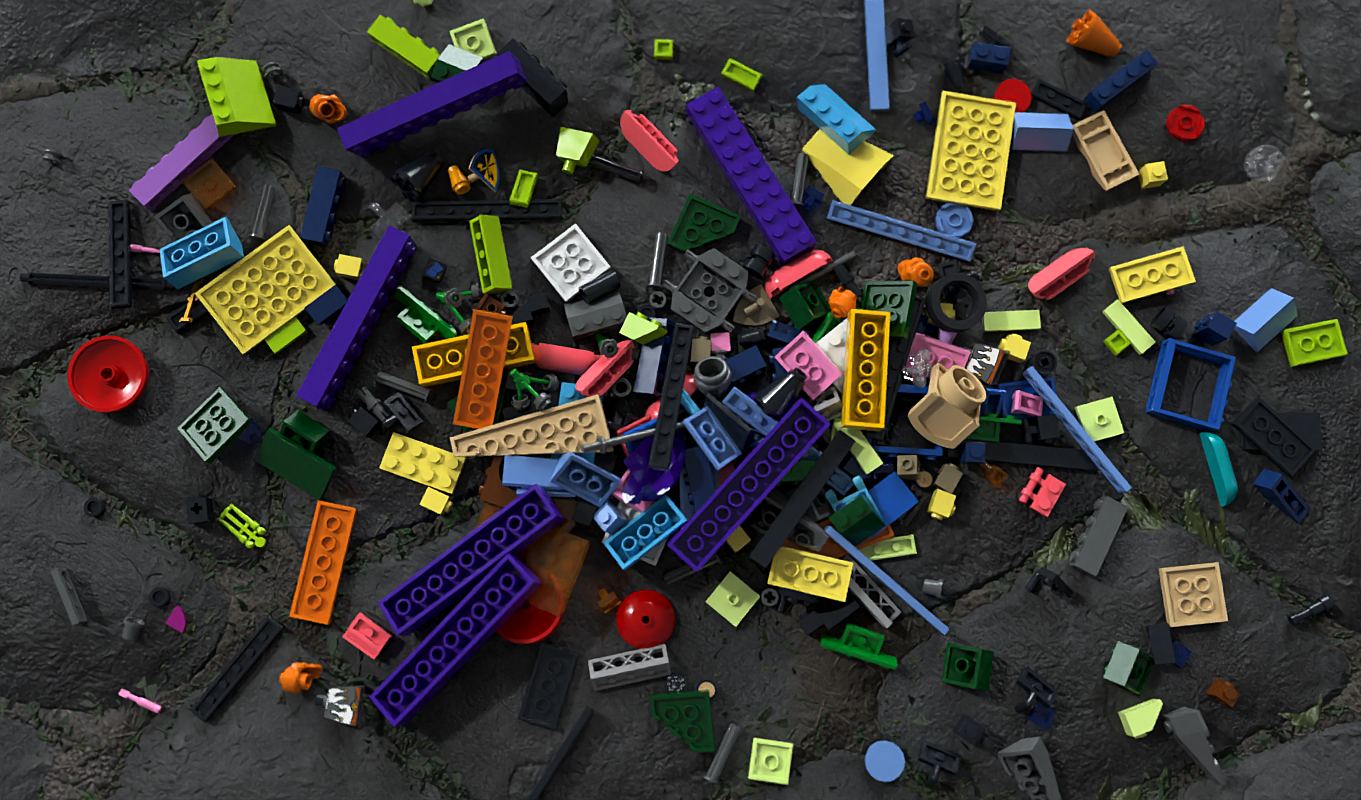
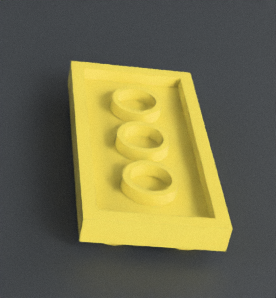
M1184 246L1109 268L1121 303L1196 282Z
M393 432L379 468L453 494L467 458L455 457L451 452Z
M781 546L773 557L768 584L845 602L853 562Z

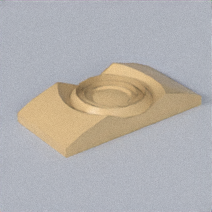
M1104 110L1072 125V135L1077 148L1087 159L1093 177L1105 191L1139 175Z

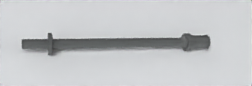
M682 421L677 422L676 431L686 428ZM656 428L607 440L603 436H598L597 442L582 445L581 450L583 453L599 450L604 454L607 451V447L644 439L649 435L653 437Z

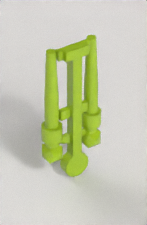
M230 504L221 513L218 520L238 537L240 542L246 544L247 548L252 549L255 545L262 548L266 545L265 538L256 536L257 533L264 535L266 529L260 527L259 523L253 521L233 504ZM231 509L246 521L245 525L229 513ZM228 517L241 529L238 531L226 522L224 518ZM249 525L253 530H255L254 532H251L248 529ZM244 532L247 533V534L249 535V538H248L246 535H242V534H243Z

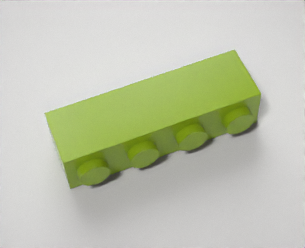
M379 15L367 31L370 39L430 80L437 59L441 55L440 52L433 47L431 49L428 48L426 43L417 37L415 39L412 37L411 33L404 27L399 28L396 26V23L391 18H384Z
M479 215L470 220L469 223L483 294H502L512 289L499 216Z

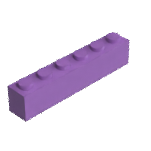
M213 115L207 116L202 121V124L196 129L191 130L188 136L183 141L177 143L169 154L164 155L155 167L150 168L143 178L136 181L129 191L143 206L152 211L231 139L234 134L219 137Z

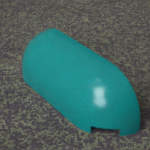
M1199 433L1220 506H1226L1235 499L1238 492L1237 481L1226 445L1214 433Z

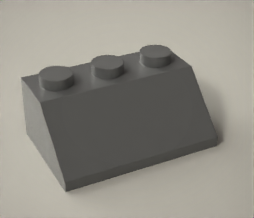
M618 289L589 304H586L583 299L564 304L574 341L596 335L597 333L621 328L627 318Z

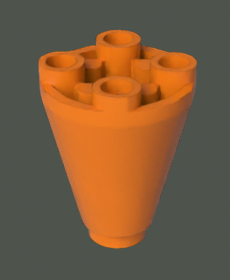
M1088 10L1082 19L1078 18L1073 23L1072 28L1074 30L1067 38V42L1072 46L1105 56L1114 57L1121 49L1119 40L1098 15L1091 10Z

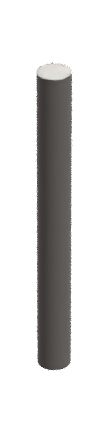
M852 251L789 285L788 289L790 290L794 286L814 281L834 270L836 266L844 265L857 258L855 252Z

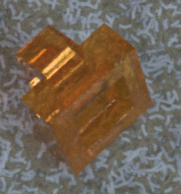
M605 588L598 591L602 599L597 603L604 613H607L621 603L614 591L608 594Z

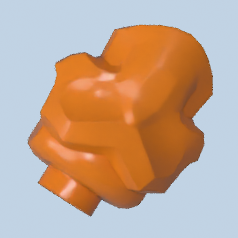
M318 94L310 101L312 114L318 119L325 120L328 124L342 121L347 116L346 108L336 95Z
M916 257L901 261L898 264V273L902 281H915L917 287L928 286L934 278L933 269L922 258Z
M843 287L833 290L828 300L833 316L836 318H847L849 311L856 309L855 302L857 301V296Z
M294 662L280 675L279 682L282 684V689L288 693H300L303 689L308 690L312 679L319 678L322 665Z

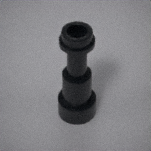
M1322 595L1315 602L1306 606V609L1297 614L1294 612L1290 613L1287 619L1292 626L1300 625L1301 620L1309 616L1313 617L1321 612H1328L1334 608V605L1328 596Z

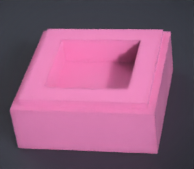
M729 332L710 333L711 351H731Z

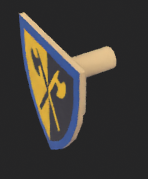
M485 149L479 151L470 162L468 169L473 174L468 176V180L474 182L481 179L496 192L500 174L494 150Z

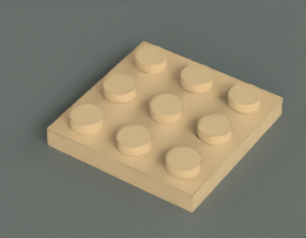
M1219 562L1158 568L1166 620L1169 627L1228 621Z

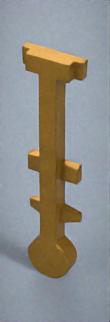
M204 277L194 281L195 284L191 288V296L187 299L189 301L184 318L180 319V323L193 322V319H190L194 302L199 301L195 293L201 289L199 287L204 282Z

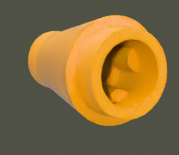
M451 166L448 169L453 191L459 195L470 190L469 180L459 170L458 166Z

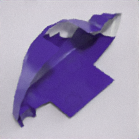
M675 431L668 472L649 469L654 440L651 435L623 461L632 473V476L621 492L622 499L626 504L635 505L640 504L641 501H652L662 497L672 489L679 479L686 455L685 443L680 431Z

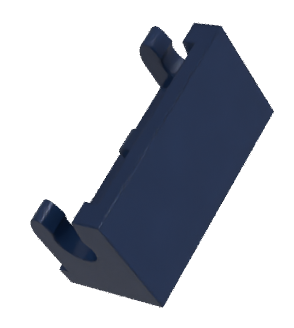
M334 285L307 305L305 309L319 325L344 306L348 299L340 288Z
M773 319L766 340L787 346L804 330H798L795 327Z

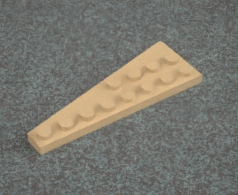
M597 394L450 437V442L455 457L583 453L581 446L597 442L598 436H603L605 440L611 438L600 395ZM613 446L607 447L606 452L614 451ZM595 450V451H591V452H587V453L600 452V451H599V450Z

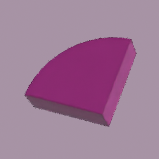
M176 606L166 624L181 633H185L187 629V620L184 610L180 606Z

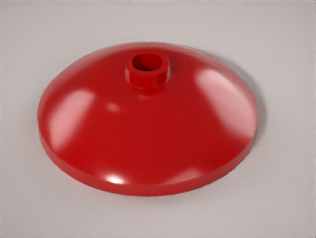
M639 590L630 594L623 600L617 612L619 633L627 643L639 649L662 645L671 636L675 626V613L671 603L665 596L653 590ZM648 616L650 621L645 624L642 622V617Z

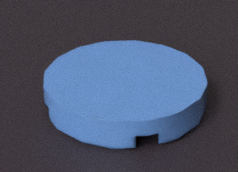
M948 202L936 214V228L941 233L962 238L970 231L973 225V214L966 205Z
M877 741L868 748L864 759L865 767L869 774L879 781H893L904 770L905 759L903 752L897 745L889 741Z

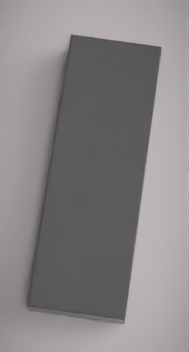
M56 568L50 571L72 626L87 623V617L67 569Z

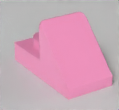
M1020 390L1015 391L1012 395L1011 414L1024 413L1034 417L1042 416V397Z

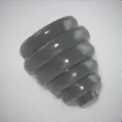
M707 357L699 361L695 366L693 379L695 385L705 397L709 393L722 399L730 386L732 373L727 362L722 358Z

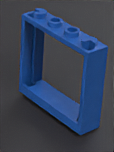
M1171 338L1162 341L1145 413L1209 432L1219 430L1220 424L1223 422V411L1228 404L1226 398L1232 386L1230 380L1236 369L1234 368L1236 357ZM1174 351L1221 364L1207 422L1160 409Z
M900 384L897 395L925 396L928 394L929 386ZM865 437L871 445V439ZM935 444V449L872 446L878 456L879 454H885L887 458H897L898 455H917L918 457H925V460H936L943 453V447Z

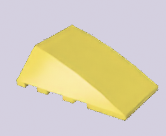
M821 129L802 148L803 153L809 155V161L820 172L823 180L832 188L835 196L842 203L848 205L853 204L867 184L894 157V155L865 141L848 155Z

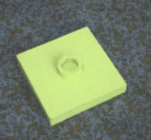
M484 19L449 31L455 47L484 58L483 60L497 55Z
M1113 397L1074 407L1080 425L1093 441L1124 433Z
M729 572L705 602L736 627L760 596L732 572Z
M753 737L748 779L788 785L793 743Z

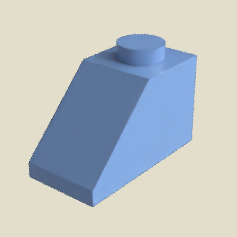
M610 498L595 512V521L604 532L611 535L629 523Z

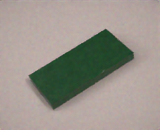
M273 428L267 430L255 458V461L319 501L324 497L336 470V467Z

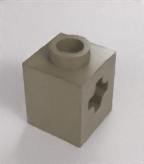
M697 336L696 339H692L690 365H697L702 359L710 357L711 340H707V337Z
M917 455L897 456V475L901 480H920V460Z
M944 464L931 485L952 494L963 473L954 464Z

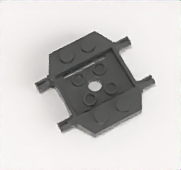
M715 248L700 256L695 255L688 249L684 257L691 260L693 265L680 284L675 286L666 280L662 285L671 291V311L705 334L719 327H723L731 333L735 326L726 321V317L743 296L751 302L757 297L746 288L748 271ZM707 267L715 274H717L718 276H720L721 278L735 286V289L731 288L730 286H728L727 284H725L724 282H722L721 280H719L703 268ZM711 288L715 294L712 297H707L704 294V290Z

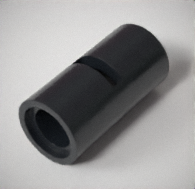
M611 270L580 286L579 293L584 302L589 304L621 287V283L617 274Z

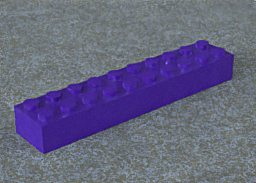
M508 51L337 128L345 150L361 157L368 156L375 149H383L388 146V143L393 141L399 142L406 135L417 134L424 127H433L442 119H451L460 111H469L476 104H485L490 98L503 96L506 94V91L512 88H521L523 83L528 81L520 61Z
M717 86L686 104L687 116L781 265L783 266L813 249L817 241L720 88Z
M390 225L388 226L296 394L297 397L326 412L328 408L330 409L334 405L336 393L341 391L344 386L343 380L347 374L351 373L355 358L361 355L362 345L365 340L367 341L370 338L371 329L374 324L378 323L382 308L388 305L389 295L392 290L394 291L397 288L398 279L401 274L405 273L409 258H412L416 253V244L409 234Z
M801 397L667 546L695 572H698L831 423Z
M535 484L381 599L378 604L398 636L407 637L481 582L508 553L517 555L564 520V517L544 487Z
M508 553L370 696V699L393 727L405 726L536 591L542 582L518 555Z

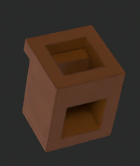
M485 293L475 308L477 310L507 315L506 306ZM491 306H495L494 311H489Z
M1215 678L1206 692L1208 696L1221 705L1233 707L1241 695L1235 690L1236 687L1228 681L1223 682L1219 678Z

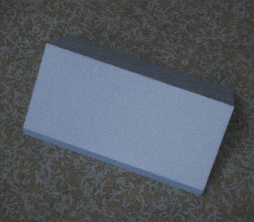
M1015 113L1011 135V150L1066 152L1073 133V126L1068 114Z
M1269 289L1234 321L1237 323L1234 329L1255 352H1258L1298 316L1294 298L1275 289Z
M708 406L682 421L717 471L742 454Z
M571 452L561 455L550 482L601 507L622 482V479Z
M505 455L502 486L531 488L533 485L538 484L544 487V489L561 490L562 487L550 482L559 459Z

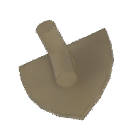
M760 284L750 290L751 293L757 296L753 302L744 296L739 301L734 313L733 322L750 326L763 325L780 317Z

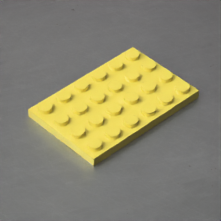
M947 91L941 93L926 199L958 203V205L994 211L1001 210L1016 103Z
M288 225L198 290L195 295L239 351L245 355L281 326L305 311L307 305L336 284L293 228Z

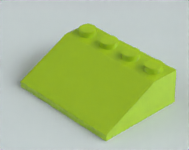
M222 57L197 60L219 137L276 126L257 61Z

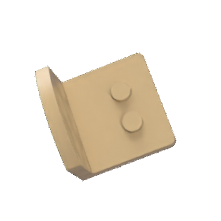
M937 362L932 367L928 394L909 411L908 418L913 427L923 437L939 446L954 449L979 427L981 404L986 400V391L978 378L966 368L954 365L947 369Z

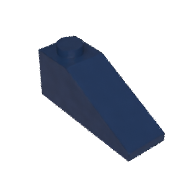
M1263 469L1253 483L1266 499L1296 523H1300L1310 509L1283 474Z

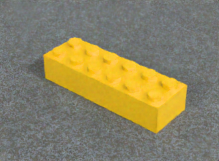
M851 309L847 315L841 428L881 431L884 429L890 312Z
M526 322L511 325L503 370L536 363ZM469 334L412 347L419 384L423 388L461 380Z

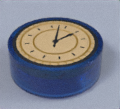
M920 470V480H914V484L919 489L930 488L933 485L934 477L930 471Z
M702 680L697 686V691L709 690L710 700L716 695V686L710 680Z

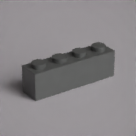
M1108 496L1101 497L1095 502V511L1087 519V528L1078 538L1079 545L1072 552L1069 559L1071 561L1070 567L1090 577L1097 576L1128 509V506Z

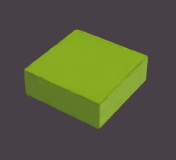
M655 39L654 59L672 60L673 40Z
M1120 329L1103 341L1115 356L1131 344Z

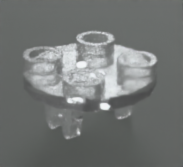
M1272 145L1255 147L1244 160V170L1254 180H1272L1283 166L1284 155L1277 147Z
M921 349L918 354H910V363L914 366L912 368L904 367L902 370L904 373L903 377L912 380L916 387L925 388L927 375L931 374L933 363H930L931 350Z

